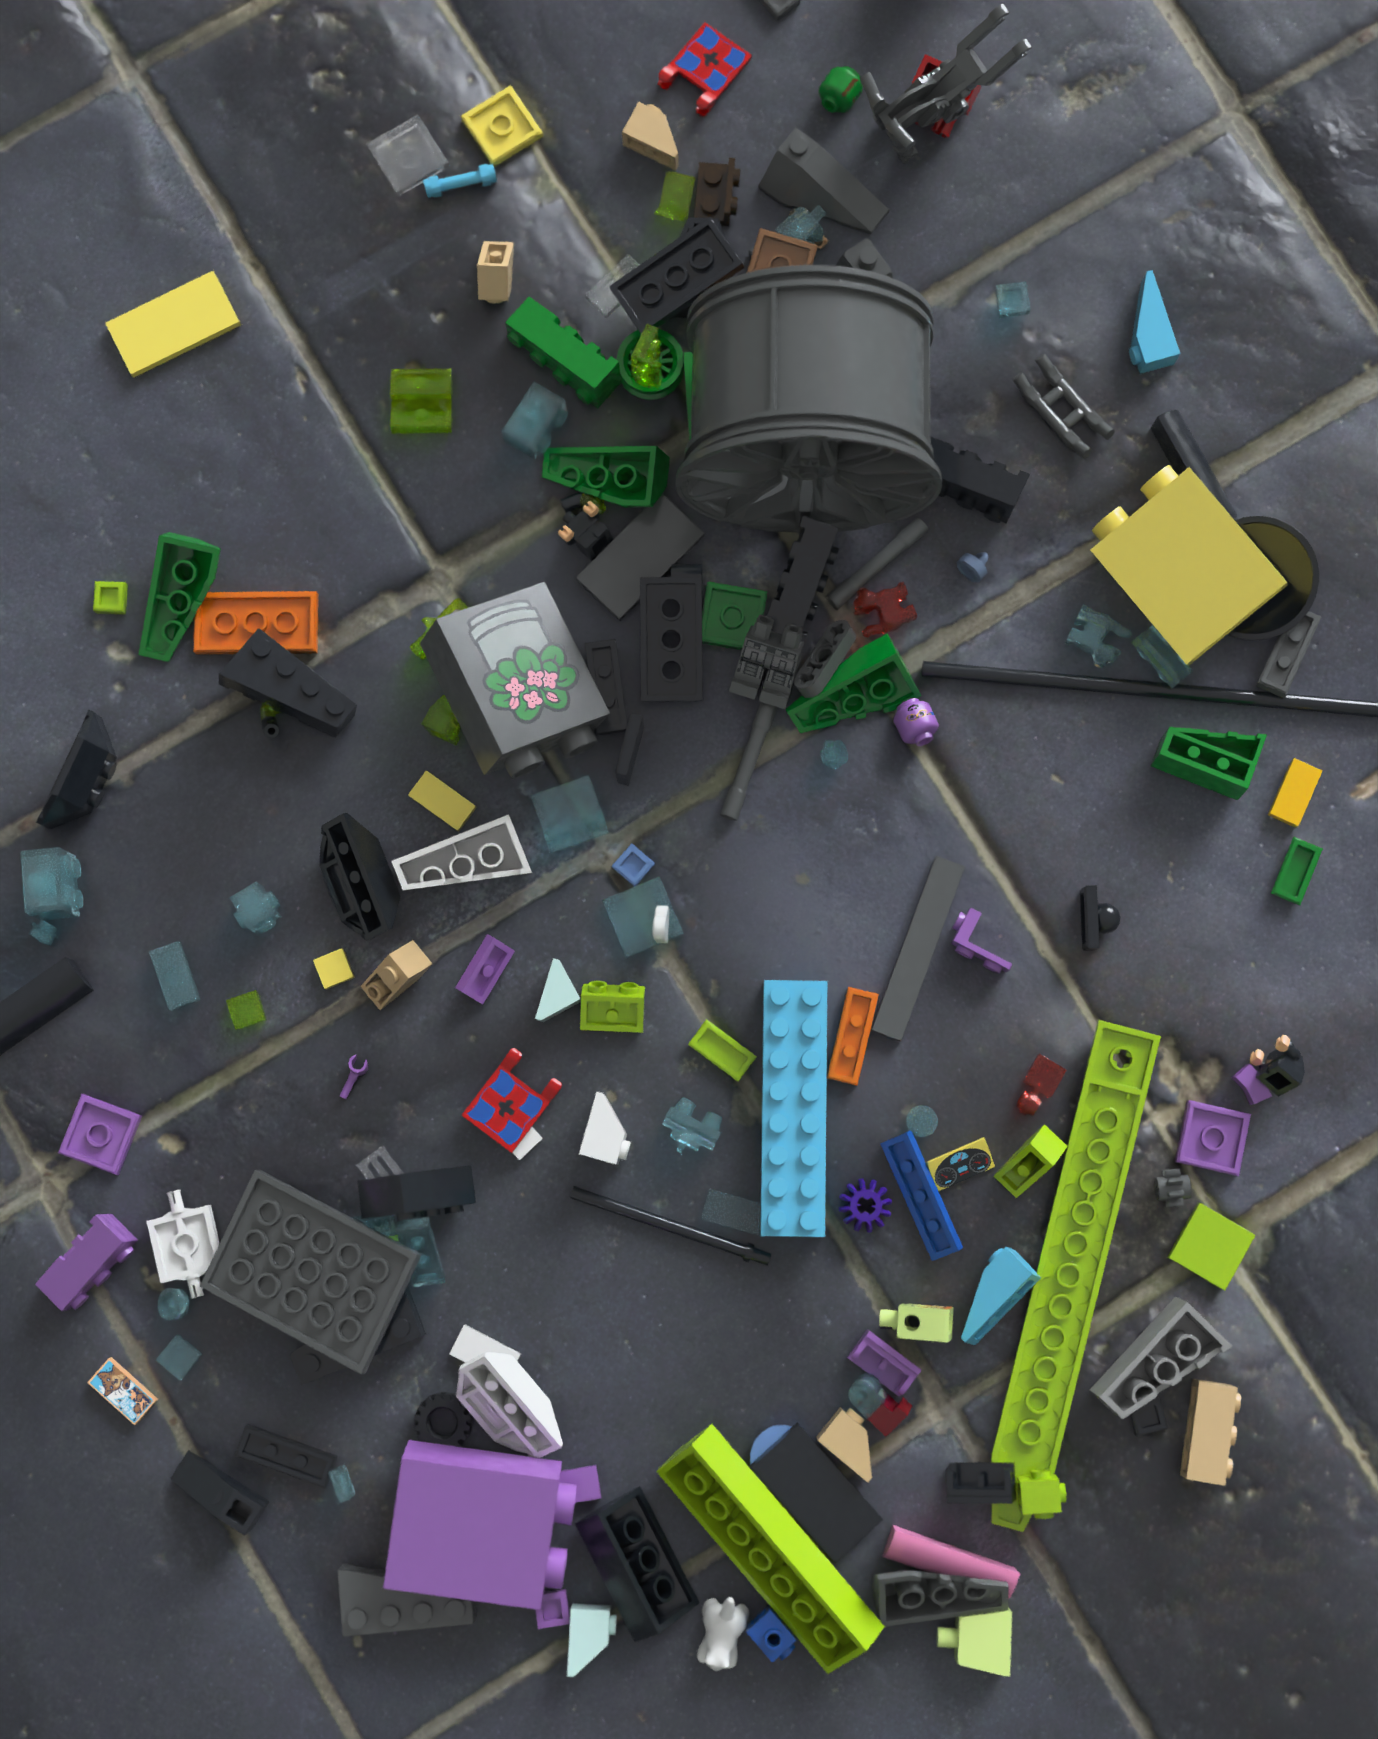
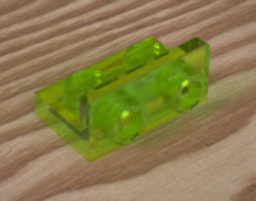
M646 324L631 355V377L635 378V382L643 387L651 388L653 386L659 389L662 380V364L658 362L661 354L658 351L661 341L658 340V328Z

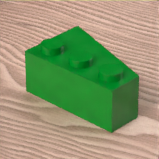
M1169 727L1159 741L1151 767L1238 801L1249 788L1267 734L1253 736L1240 735L1238 732L1231 731L1227 733H1214L1205 729Z

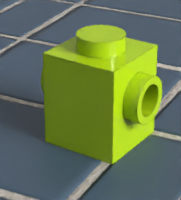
M1048 1469L1032 1470L1029 1476H1017L1019 1510L1022 1515L1034 1514L1036 1519H1049L1054 1517V1513L1062 1512L1061 1503H1066L1067 1500L1065 1483L1059 1482L1056 1474H1051Z

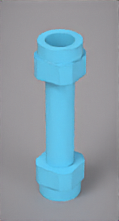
M484 164L478 166V171L438 179V175L424 179L427 198L442 196V191L481 182L483 187L492 185V183L497 182L493 164Z

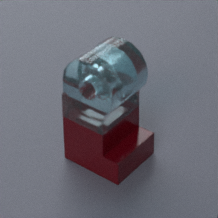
M861 1374L849 1389V1398L852 1404L885 1437L908 1416L912 1405L904 1397L897 1403L882 1389L879 1379L873 1374Z

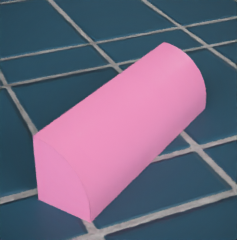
M892 1525L883 1553L884 1558L927 1573L1005 1581L1009 1586L1008 1600L1013 1594L1020 1573L1013 1566Z

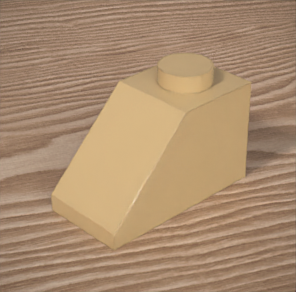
M638 102L622 131L623 145L676 171L678 168V151L666 115L652 104L645 105Z
M483 242L477 264L478 300H486L489 303H501L509 300L512 284L514 243Z
M839 1407L816 1436L817 1441L866 1482H869L872 1478L868 1435L866 1428L861 1425L865 1419L852 1408H849L846 1412Z

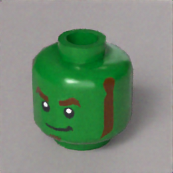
M848 66L831 69L818 88L823 107L832 113L848 112L863 91L860 75Z

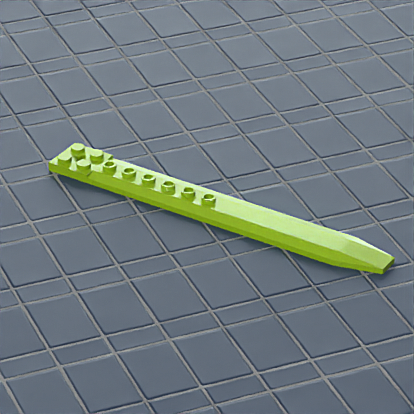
M1101 1020L1097 1021L1068 1147L1036 1270L1041 1279L1031 1290L991 1453V1462H1015L1017 1499L1012 1504H991L992 1524L1024 1532L1033 1514L1022 1515L1019 1510L1017 1476H1029L1032 1470L1048 1469L1051 1474L1055 1473L1161 1036ZM1120 1050H1125V1055L1130 1058L1129 1064H1123L1122 1068L1117 1067V1061L1113 1060L1114 1054H1119Z

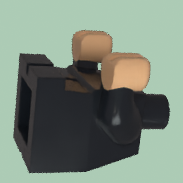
M588 501V506L584 505L583 511L577 516L571 511L564 515L563 521L568 525L563 526L564 530H559L558 535L567 545L576 544L579 550L593 561L614 539L608 527L598 521L600 518L599 508L592 501Z
M1282 1035L1281 1039L1280 1037L1277 1038L1275 1045L1277 1050L1269 1053L1266 1060L1263 1059L1264 1053L1259 1049L1255 1050V1053L1253 1051L1250 1056V1063L1261 1069L1257 1071L1256 1078L1278 1097L1300 1086L1305 1072L1303 1056H1301L1300 1051L1295 1048L1294 1044L1290 1042V1038L1286 1035Z

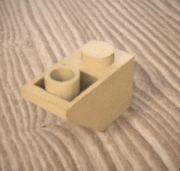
M412 940L390 953L361 985V988L378 1009L381 1010L419 980L432 965V962L415 941Z

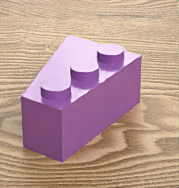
M113 1214L95 1215L90 1220L93 1226L83 1236L80 1234L76 1236L71 1242L73 1246L64 1256H59L35 1283L61 1311L70 1310L71 1308L74 1310L78 1309L89 1298L86 1293L94 1285L97 1287L102 1285L111 1276L112 1273L109 1269L117 1261L120 1264L123 1263L134 1252L132 1246L138 1239Z

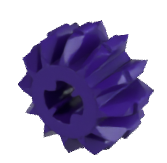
M863 1178L858 1179V1191L849 1183L846 1187L852 1193L851 1197L845 1194H840L839 1199L848 1201V1206H840L838 1211H850L851 1213L844 1218L843 1222L848 1224L856 1218L857 1220L854 1224L855 1231L861 1229L862 1222L864 1221L865 1229L870 1233L873 1231L871 1221L874 1220L876 1225L882 1228L884 1223L878 1216L880 1214L885 1217L891 1216V1212L883 1210L882 1205L892 1204V1199H880L886 1193V1187H881L876 1193L874 1192L877 1184L876 1180L872 1179L868 1189H865V1181ZM861 1197L864 1200L871 1198L873 1201V1205H870V1207H873L870 1213L858 1211L857 1206H860V1204L857 1202Z

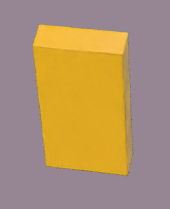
M1293 758L1278 789L1268 816L1295 828L1298 827L1323 770Z

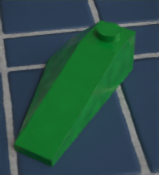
M657 446L545 448L542 478L621 507H653L667 487L670 457Z
M171 532L159 535L138 655L166 662L171 660L216 579L221 548L200 539Z
M887 633L861 647L842 662L820 694L812 698L801 696L786 708V712L798 731L804 733L836 725L842 719L855 717L858 720L866 718L867 713L883 710L884 713L895 711L901 703L909 699L921 697V693Z

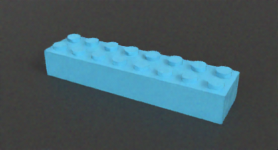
M764 980L760 1236L825 1237L827 981Z

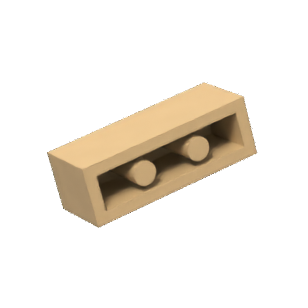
M1192 1379L1180 1476L1187 1480L1223 1486L1226 1484V1478L1231 1477L1233 1462L1229 1458L1230 1445H1235L1237 1428L1233 1426L1234 1414L1239 1412L1241 1406V1395L1237 1393L1238 1387Z

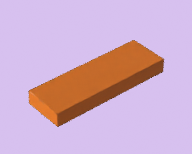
M852 987L847 988L827 1079L855 1086L858 1085L879 994Z

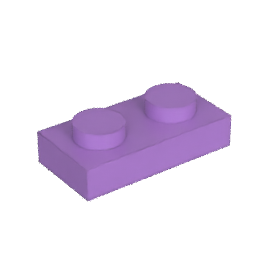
M487 934L455 988L477 1002L484 1004L515 951Z

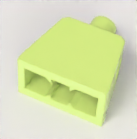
M1008 1607L1006 1611L956 1617L955 1628L937 1627L936 1645L937 1647L955 1648L954 1658L960 1666L1002 1676H1010L1012 1611Z

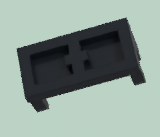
M950 1462L949 1469H946L947 1503L1012 1504L1017 1499L1015 1462Z

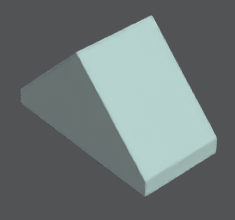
M553 958L537 1010L535 1019L540 1022H545L581 1002V998L558 959Z

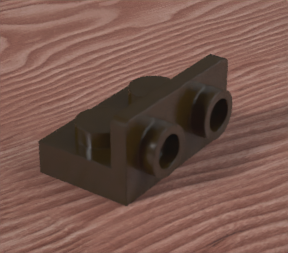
M729 158V164L699 162L695 218L719 219L721 226H730L731 215H737L738 197H732L733 187H739L740 169L735 168V158Z

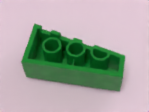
M529 296L505 322L508 333L507 338L516 347L521 348L523 346L530 352L531 359L540 367L546 365L551 369L553 377L561 385L566 386L568 384L576 390L575 395L584 404L589 405L591 403L598 409L621 384L619 361L612 356L606 360L601 353L600 347L592 341L585 345L578 331L570 325H566L564 328L559 326L561 324L559 318Z

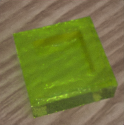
M257 990L226 1000L235 1030L267 1020Z

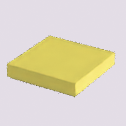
M511 85L461 115L462 122L490 164H493L494 167L543 137L541 129Z

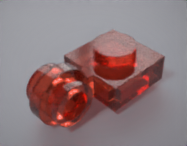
M1038 1054L1022 1081L1033 1089L1030 1093L1025 1090L1016 1103V1107L1020 1109L1019 1112L1023 1115L1029 1114L1033 1116L1042 1101L1037 1098L1039 1093L1048 1098L1052 1097L1067 1070L1043 1055Z

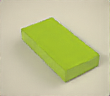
M707 1019L688 1043L691 1048L737 1082H739L757 1057Z

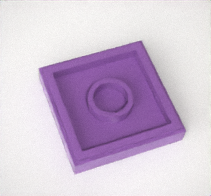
M81 1094L58 1153L119 1175L142 1115L86 1094Z
M1187 1100L1175 1162L1239 1176L1251 1114Z

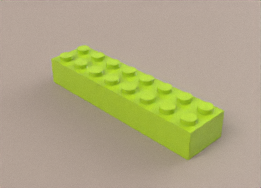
M713 1424L676 1450L656 1471L827 1674L869 1649L885 1626Z

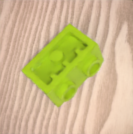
M591 981L588 984H583L580 1030L643 1033L645 987L638 986L634 982L607 985L604 981Z

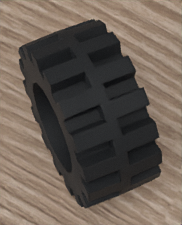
M435 1393L426 1398L418 1407L414 1416V1431L417 1433L419 1441L459 1447L470 1435L473 1417L458 1400L455 1393ZM446 1408L455 1414L457 1425L451 1434L439 1435L432 1429L430 1419L433 1412L437 1409Z

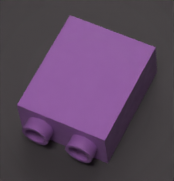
M408 1440L401 1460L383 1588L541 1610L544 1587L562 1589L567 1549L550 1547L553 1523L571 1525L577 1485L559 1483L562 1461Z

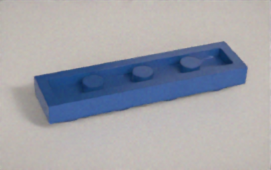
M912 1130L881 1143V1147L931 1260L934 1261L963 1248L962 1243Z

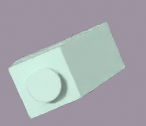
M572 1603L567 1677H574L608 1645L610 1635H616L617 1615H611V1605Z

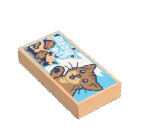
M112 1357L108 1358L87 1382L134 1425L138 1424L158 1400L156 1396Z

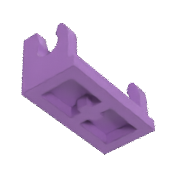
M868 1329L847 1356L849 1360L898 1397L900 1395L903 1396L922 1371Z

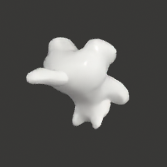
M732 1597L727 1598L723 1604H720L716 1598H710L704 1603L702 1608L706 1633L698 1648L697 1659L701 1663L706 1662L714 1671L723 1668L731 1669L737 1663V1639L745 1630L746 1624L749 1621V1610L741 1603L735 1606Z

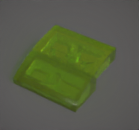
M391 369V433H452V369Z

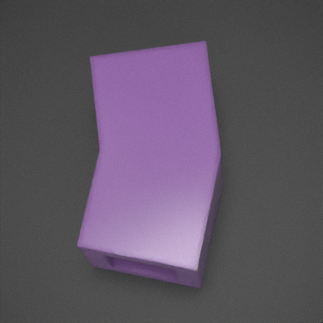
M1245 1064L1231 1078L1241 1087L1249 1105L1272 1097L1269 1088L1256 1078L1257 1070L1251 1064Z

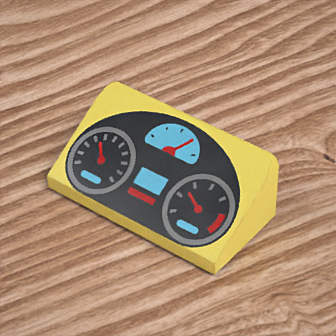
M984 1137L926 1162L938 1191L995 1167Z

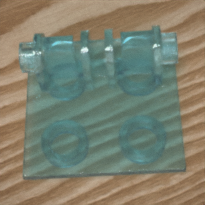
M589 776L531 795L550 853L609 834Z

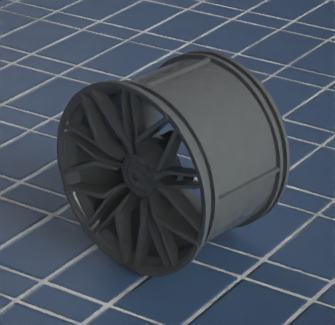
M793 265L756 270L724 280L700 294L693 301L687 314V343L693 354L691 439L684 451V462L676 473V490L682 501L697 512L718 521H726L745 528L773 532H800V523L803 516L837 527L838 532L866 529L869 526L902 520L932 504L940 494L942 476L938 465L934 462L933 448L930 443V347L933 342V312L927 300L912 287L891 277L856 268L829 265Z

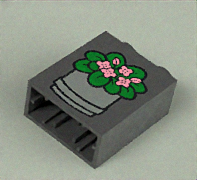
M545 582L437 618L420 642L484 776L506 768L510 778L516 779L540 768L545 763L541 755L545 752L559 747L564 758H571L589 750L598 743L593 731L605 720L610 712Z

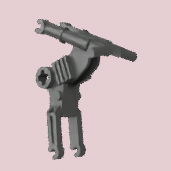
M1004 4L993 9L981 24L957 44L956 57L953 60L946 59L938 68L926 76L918 77L890 105L881 96L871 72L860 77L870 102V108L873 111V118L882 131L887 130V135L894 145L892 148L898 152L897 155L903 164H907L911 157L919 155L914 146L916 141L905 130L907 127L918 122L922 128L938 122L941 118H943L945 123L956 120L968 110L969 105L965 98L971 94V91L976 86H990L1018 60L1027 55L1026 51L1032 48L1027 38L1021 40L989 70L985 68L973 48L1005 20L1004 16L1010 13Z

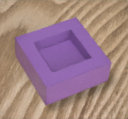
M566 1589L543 1592L541 1610L535 1609L538 1629L570 1624Z

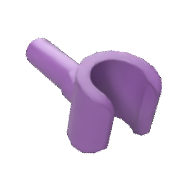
M353 1055L348 1062L351 1071L340 1094V1097L347 1099L358 1076L364 1075L368 1071L367 1060L361 1069L353 1068L357 1055Z

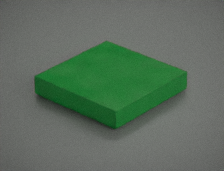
M707 581L702 610V644L742 650L745 637L751 625L754 626L759 615H764L768 591Z

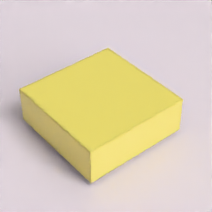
M343 948L313 960L324 989H329L355 978Z

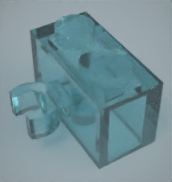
M533 382L502 431L504 441L536 459L539 452L544 453L549 447L552 440L550 435L555 427L560 428L567 418L568 412L566 411L565 399Z

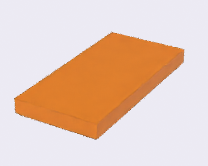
M317 591L208 592L194 617L193 652L195 654H236L259 628L291 654L318 653Z

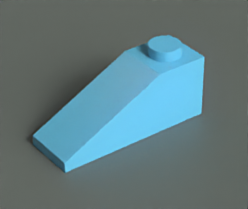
M1153 270L1147 271L1141 282L1131 347L1129 348L1131 362L1133 365H1137L1140 374L1173 365L1180 355Z
M1009 1247L998 1249L989 1258L990 1264L983 1271L961 1336L965 1343L976 1345L1041 1279L1038 1273L1014 1249Z

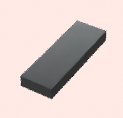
M1308 612L1296 626L1278 636L1256 687L1282 698L1286 697L1322 616Z

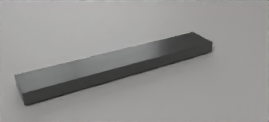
M935 856L871 1031L901 1042L965 866Z

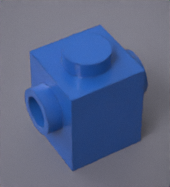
M770 1605L764 1608L746 1625L747 1634L772 1663L778 1657L781 1660L785 1659L796 1647L793 1644L797 1641L796 1636ZM772 1633L778 1634L774 1638L769 1637Z

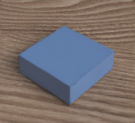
M631 843L611 867L631 885L636 887L654 867L655 862Z

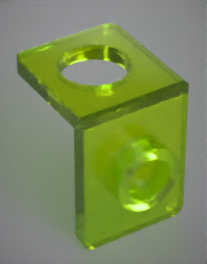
M667 171L660 205L655 209V215L680 221L686 220L689 214L695 177Z

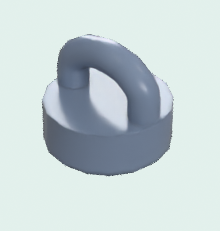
M981 552L973 556L965 553L957 561V568L968 580L980 582L987 574L984 564L989 559L988 554Z

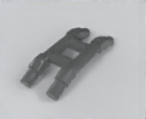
M1044 353L1035 361L1047 381L1055 388L1041 398V395L1029 383L1023 372L1017 374L1012 380L1019 388L1026 402L1060 436L1063 443L1085 459L1090 456L1092 449L1070 430L1081 419H1084L1083 421L1092 430L1098 432L1107 440L1114 435L1115 430L1105 423L1104 419L1084 402ZM1062 396L1075 409L1063 420L1050 408Z

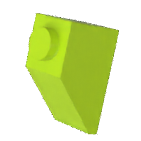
M1044 1124L1025 1141L995 1173L994 1177L1017 1198L1055 1165L1068 1146Z

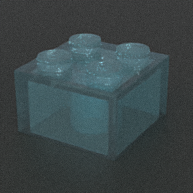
M59 847L21 851L25 914L40 920L80 917L79 908H83V895L81 890H78L77 878L81 877V865L76 856Z

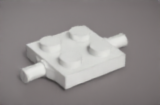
M181 1190L167 1193L171 1212H168L163 1217L147 1221L160 1283L176 1279L187 1280L190 1298L192 1299L204 1296L203 1290L200 1287V1276L206 1273L220 1242L211 1205L195 1209L184 1208Z

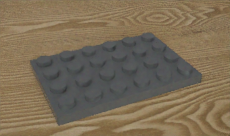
M255 1170L200 1287L359 1374H366L422 1254L261 1170Z

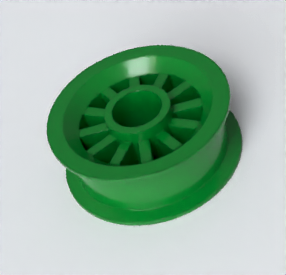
M657 328L643 338L637 330L627 336L620 345L617 360L620 365L621 383L629 393L641 399L656 400L666 397L678 387L684 371L683 352L678 341L671 334ZM647 360H655L658 362V365L654 368H646L643 366V363ZM653 379H657L658 382L653 383Z

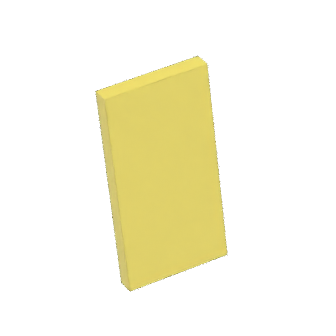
M214 270L105 323L133 378L241 326Z

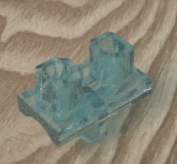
M684 1097L678 1101L674 1108L670 1106L662 1125L673 1130L670 1138L680 1143L676 1151L682 1154L687 1146L697 1152L700 1145L713 1150L721 1134L719 1129L722 1117L707 1111L702 1122L692 1118L691 1115L696 1105Z

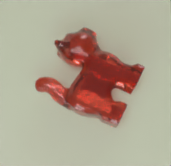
M904 581L899 582L894 588L883 589L877 593L867 588H861L857 591V596L853 602L855 607L853 614L856 616L869 614L873 610H876L878 614L879 624L866 626L862 631L865 638H869L873 634L878 635L895 631L903 624L917 619V613L913 604L908 605L906 608L901 607L899 602L906 600L908 595Z

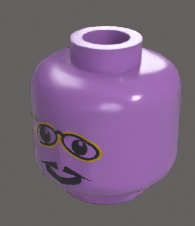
M917 698L901 703L896 709L897 712L894 715L893 721L903 742L916 744L917 746L930 743L933 740V734L938 730L939 724L929 703L919 701Z

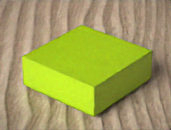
M95 581L93 612L96 614H126L128 584L126 582Z

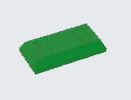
M1293 837L1271 894L1300 906L1323 848Z

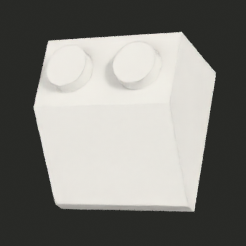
M596 1092L579 1154L619 1165L620 1159L626 1160L631 1142L626 1140L627 1133L606 1095Z

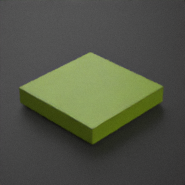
M1198 1202L1167 1258L1225 1291L1256 1235Z

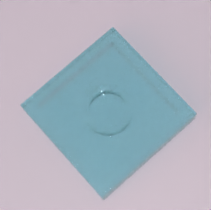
M660 876L602 900L626 958L662 944L657 943L653 939L652 934L653 918L657 905L669 906L668 941L683 935Z

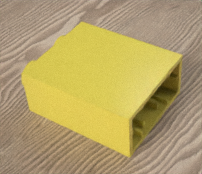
M1168 465L1141 487L1140 491L1149 500L1129 517L1120 506L1105 516L1091 530L1100 541L1091 549V552L1185 664L1189 666L1287 586V581L1190 467L1178 476L1171 466Z

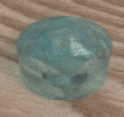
M181 1288L165 1289L158 1298L159 1314L165 1320H180L184 1318L189 1309L187 1293Z

